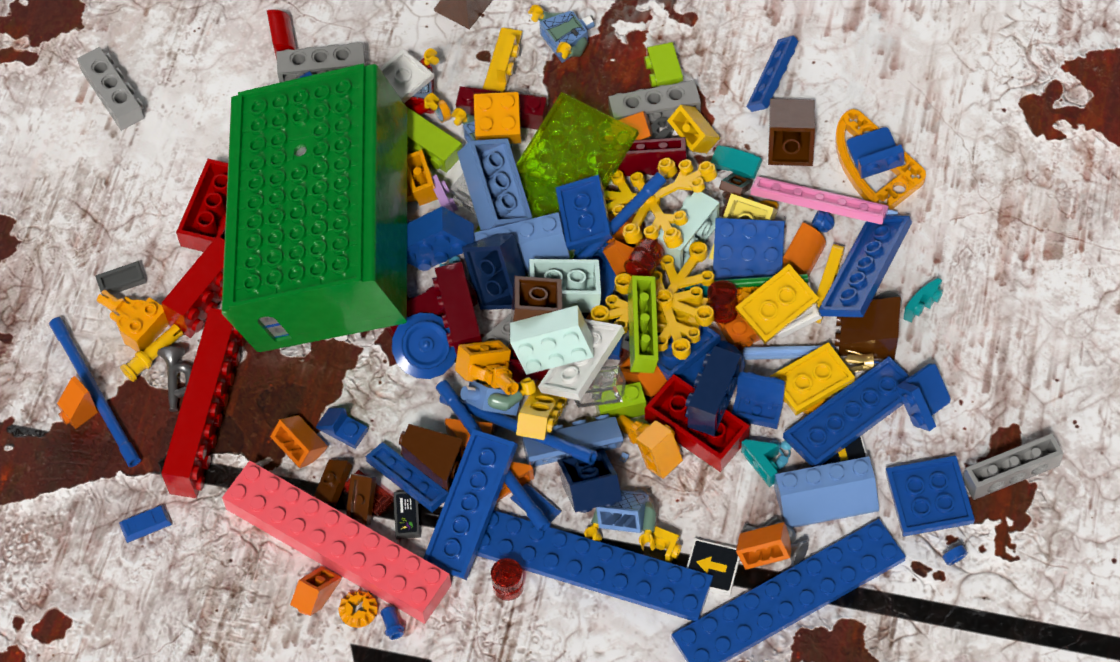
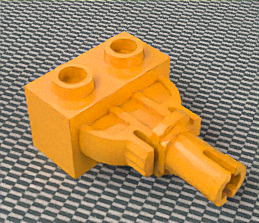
M422 149L407 155V202L417 201L419 206L438 199L433 190L435 189L432 179L433 175Z
M107 290L101 292L104 296L99 294L97 297L99 304L112 311L110 318L116 322L124 343L136 352L144 351L169 325L162 305L150 297L146 301L132 300L127 296L124 299H118Z
M500 340L458 345L455 371L464 380L470 382L477 379L485 381L495 389L501 388L507 395H514L519 389L518 383L511 379L512 372L509 370L511 350Z
M625 415L617 418L620 430L628 435L632 444L636 443L638 445L647 469L662 479L683 461L680 454V446L674 438L675 432L670 426L662 425L656 420L651 425L639 421L634 422Z

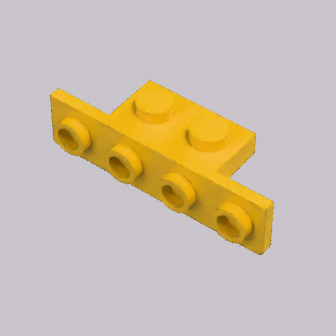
M501 28L483 89L505 92L509 77L513 75L514 60L519 55L522 31Z

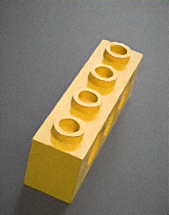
M538 380L535 385V393L528 396L519 412L516 435L545 440L548 433H552L554 424H557L558 417L562 415L563 408H566L568 398L541 393L538 388L541 381Z

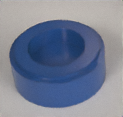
M960 545L948 551L942 558L946 565L950 566L965 558L968 552L964 545Z

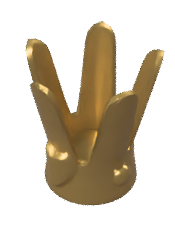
M845 349L846 352L856 355L849 354L844 358V361L846 363L860 364L859 366L850 367L849 370L851 372L869 371L874 367V363H880V361H874L873 353L862 354Z

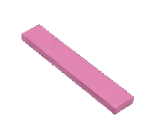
M757 176L752 185L750 194L881 225L886 218L889 207L879 203Z

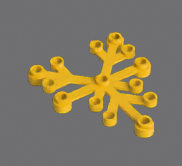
M670 158L661 159L658 163V173L665 179L673 177L677 173L675 162ZM688 159L682 160L678 165L680 172L675 182L659 189L638 209L632 223L624 226L622 234L626 243L635 244L642 239L643 234L640 226L648 211H651L655 219L652 225L647 226L643 231L646 239L649 241L657 239L659 230L662 228L664 231L663 240L668 248L679 247L683 243L680 230L672 227L670 223L683 226L688 222V217L683 210H679L674 214L663 213L659 207L660 199L678 189L690 190L695 193L702 192L705 189L704 182H710L718 175L715 165L709 161H704L699 165L697 171L691 173L694 169L692 162ZM620 170L614 171L610 175L612 183L617 185L620 192L604 191L605 200H614L606 204L608 213L612 211L614 217L625 207V204L629 203L637 195L631 192L625 182V176ZM636 172L630 176L632 185L637 187L640 192L645 185L643 174Z
M700 241L694 242L689 246L690 257L678 274L674 267V258L671 255L661 257V268L666 271L670 282L667 289L664 288L663 276L660 271H652L649 276L659 278L655 279L656 308L663 311L667 326L658 336V343L664 342V344H658V351L668 349V340L672 336V354L679 360H684L691 354L690 343H697L700 341L701 336L698 328L689 327L677 322L673 310L695 318L696 322L703 327L711 325L714 321L712 307L702 305L696 309L681 303V301L689 299L692 302H700L703 299V290L700 287L695 286L690 290L676 293L681 288L700 283L704 286H711L715 282L712 271H703L701 274L688 277L697 263L703 262L708 256L707 245ZM621 273L614 279L615 289L620 294H628V286L632 276L627 273ZM609 295L605 299L606 306L598 305L592 308L590 312L591 320L608 323L609 320L620 317L613 324L624 326L623 329L627 333V324L629 323L628 302L619 299L616 295Z

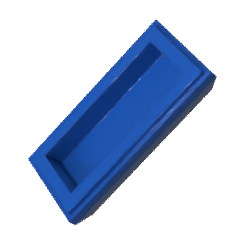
M528 482L522 486L550 523L561 513L557 507ZM512 495L510 499L523 509L515 496Z
M164 504L119 522L127 543L172 525Z

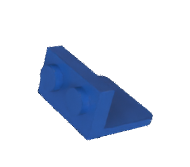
M887 127L847 140V147L861 179L904 165L902 145L896 146Z
M929 363L896 386L913 426L926 431L934 429L936 424L932 415L951 401L937 366Z
M740 372L732 414L745 423L777 429L783 408L786 383L776 377L760 376L753 372Z

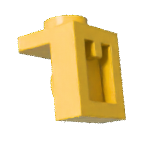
M655 526V532H652V537L656 544L655 548L659 550L667 549L665 562L671 563L673 558H678L682 545H679V535Z

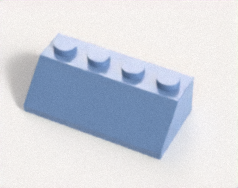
M508 138L469 141L457 152L481 231L533 219Z
M559 212L474 233V242L493 235L514 234L525 274L529 273V259H571L566 246Z
M609 414L598 416L595 418L596 421L589 423L586 420L575 421L571 427L563 428V425L554 426L552 433H549L594 451L620 448L623 443V436L616 417L610 418ZM522 437L527 464L532 467L572 457L540 442Z
M869 456L775 474L774 489L782 520L791 528L879 511L875 475Z

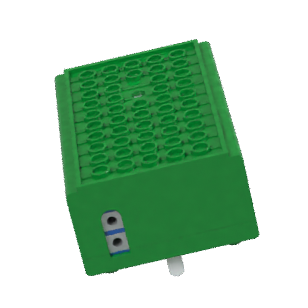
M364 63L241 91L238 92V95L231 97L221 313L257 352H265L330 338L345 341L350 334L405 324L407 322V107L376 64L367 66Z

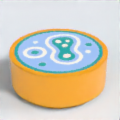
M442 99L435 102L438 105L435 114L439 121L443 123L450 120L451 112L447 103Z

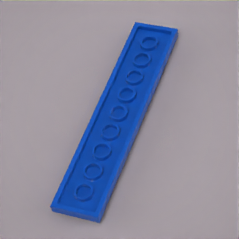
M493 510L476 555L694 622L700 619L713 581L712 575L552 527L543 532H538L531 521Z
M880 519L800 562L795 565V568L791 567L705 615L698 621L671 634V638L686 662H727L905 561L906 556Z

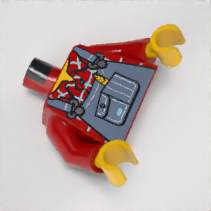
M429 48L424 52V58L419 62L433 73L430 63L432 65L438 64L439 58L435 56L437 52ZM434 79L404 103L406 107L418 115L424 113L434 114V111L438 108L435 102L439 101V98L434 94Z

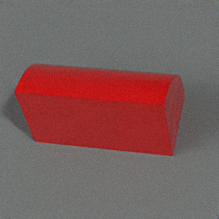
M267 10L275 56L276 51L295 50L296 44L290 16L280 10Z

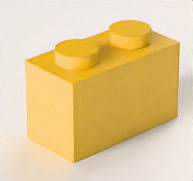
M680 104L667 120L680 137H685V143L692 152L707 154L720 139L719 135L696 107Z

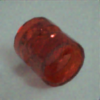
M640 239L624 263L626 273L631 276H652L656 266L664 258V249L653 239Z
M726 280L712 283L707 291L708 306L712 307L714 311V321L723 324L729 323L738 315V312L735 310V307L738 305L737 288L733 283Z
M509 558L500 559L495 562L490 573L495 595L502 600H515L522 594L524 589L523 573L520 564Z

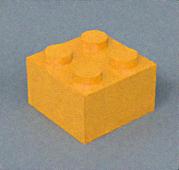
M519 92L474 94L476 140L508 138L509 144L521 143Z

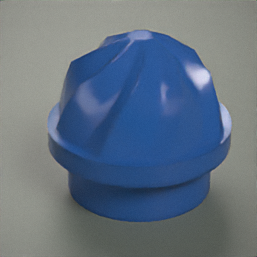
M818 210L811 226L819 232H828L834 227V218L828 212Z

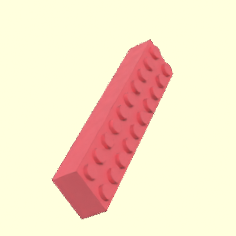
M250 460L222 497L226 510L424 624L451 587L450 574Z

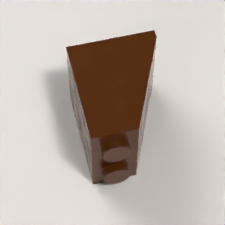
M440 0L435 6L434 11L470 30L493 0Z
M770 99L768 165L813 166L815 100Z
M514 277L510 323L562 309V279ZM509 331V349H513V347H512V345H511V343H510V331Z
M901 297L872 300L863 317H837L836 326H840V333H835L834 346L839 347L838 355H856L846 352V349L862 354L873 353L874 359L884 360L890 357L894 360L898 342Z
M408 424L406 432L402 431L399 438L401 455L449 493L465 451L463 439Z

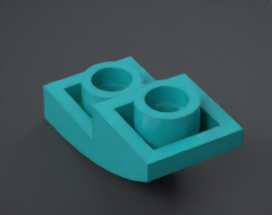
M717 145L710 162L715 165L716 169L732 171L734 174L745 178L755 179L762 159L748 152Z
M937 278L931 281L912 297L905 307L904 320L912 323L915 316L921 315L924 307L930 309L934 301L939 302L943 294L941 279Z

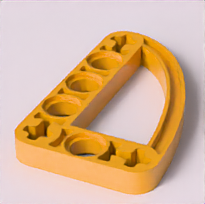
M848 110L838 122L835 137L836 151L842 169L864 200L879 203V200L883 202L887 199V204H881L889 206L888 209L892 210L923 186L926 171L904 151V161L906 164L890 169L897 177L875 193L864 179H861L848 154L845 144V132L847 130L856 137L862 135L865 131H874L879 128L859 110ZM849 119H857V123L855 121L849 122ZM912 175H913V176H917V175L920 176L919 179H918L917 177L911 178ZM895 186H902L905 188V192L896 193L893 188Z

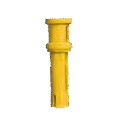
M175 324L171 325L167 331L144 351H137L133 359L127 364L120 366L124 375L132 382L136 381L137 376L143 370L151 367L152 361L158 357L157 351L159 349L169 347L178 338L183 336L182 331L178 332L180 328Z

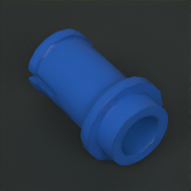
M390 606L382 609L380 614L386 627L385 635L391 640L402 637L404 626L399 622L395 607Z

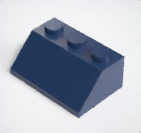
M514 234L493 235L463 246L462 251L477 295L480 310L512 309L514 277H526Z

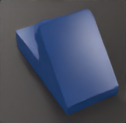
M328 408L316 425V429L354 449L358 447L368 432L367 426L347 416L345 408Z

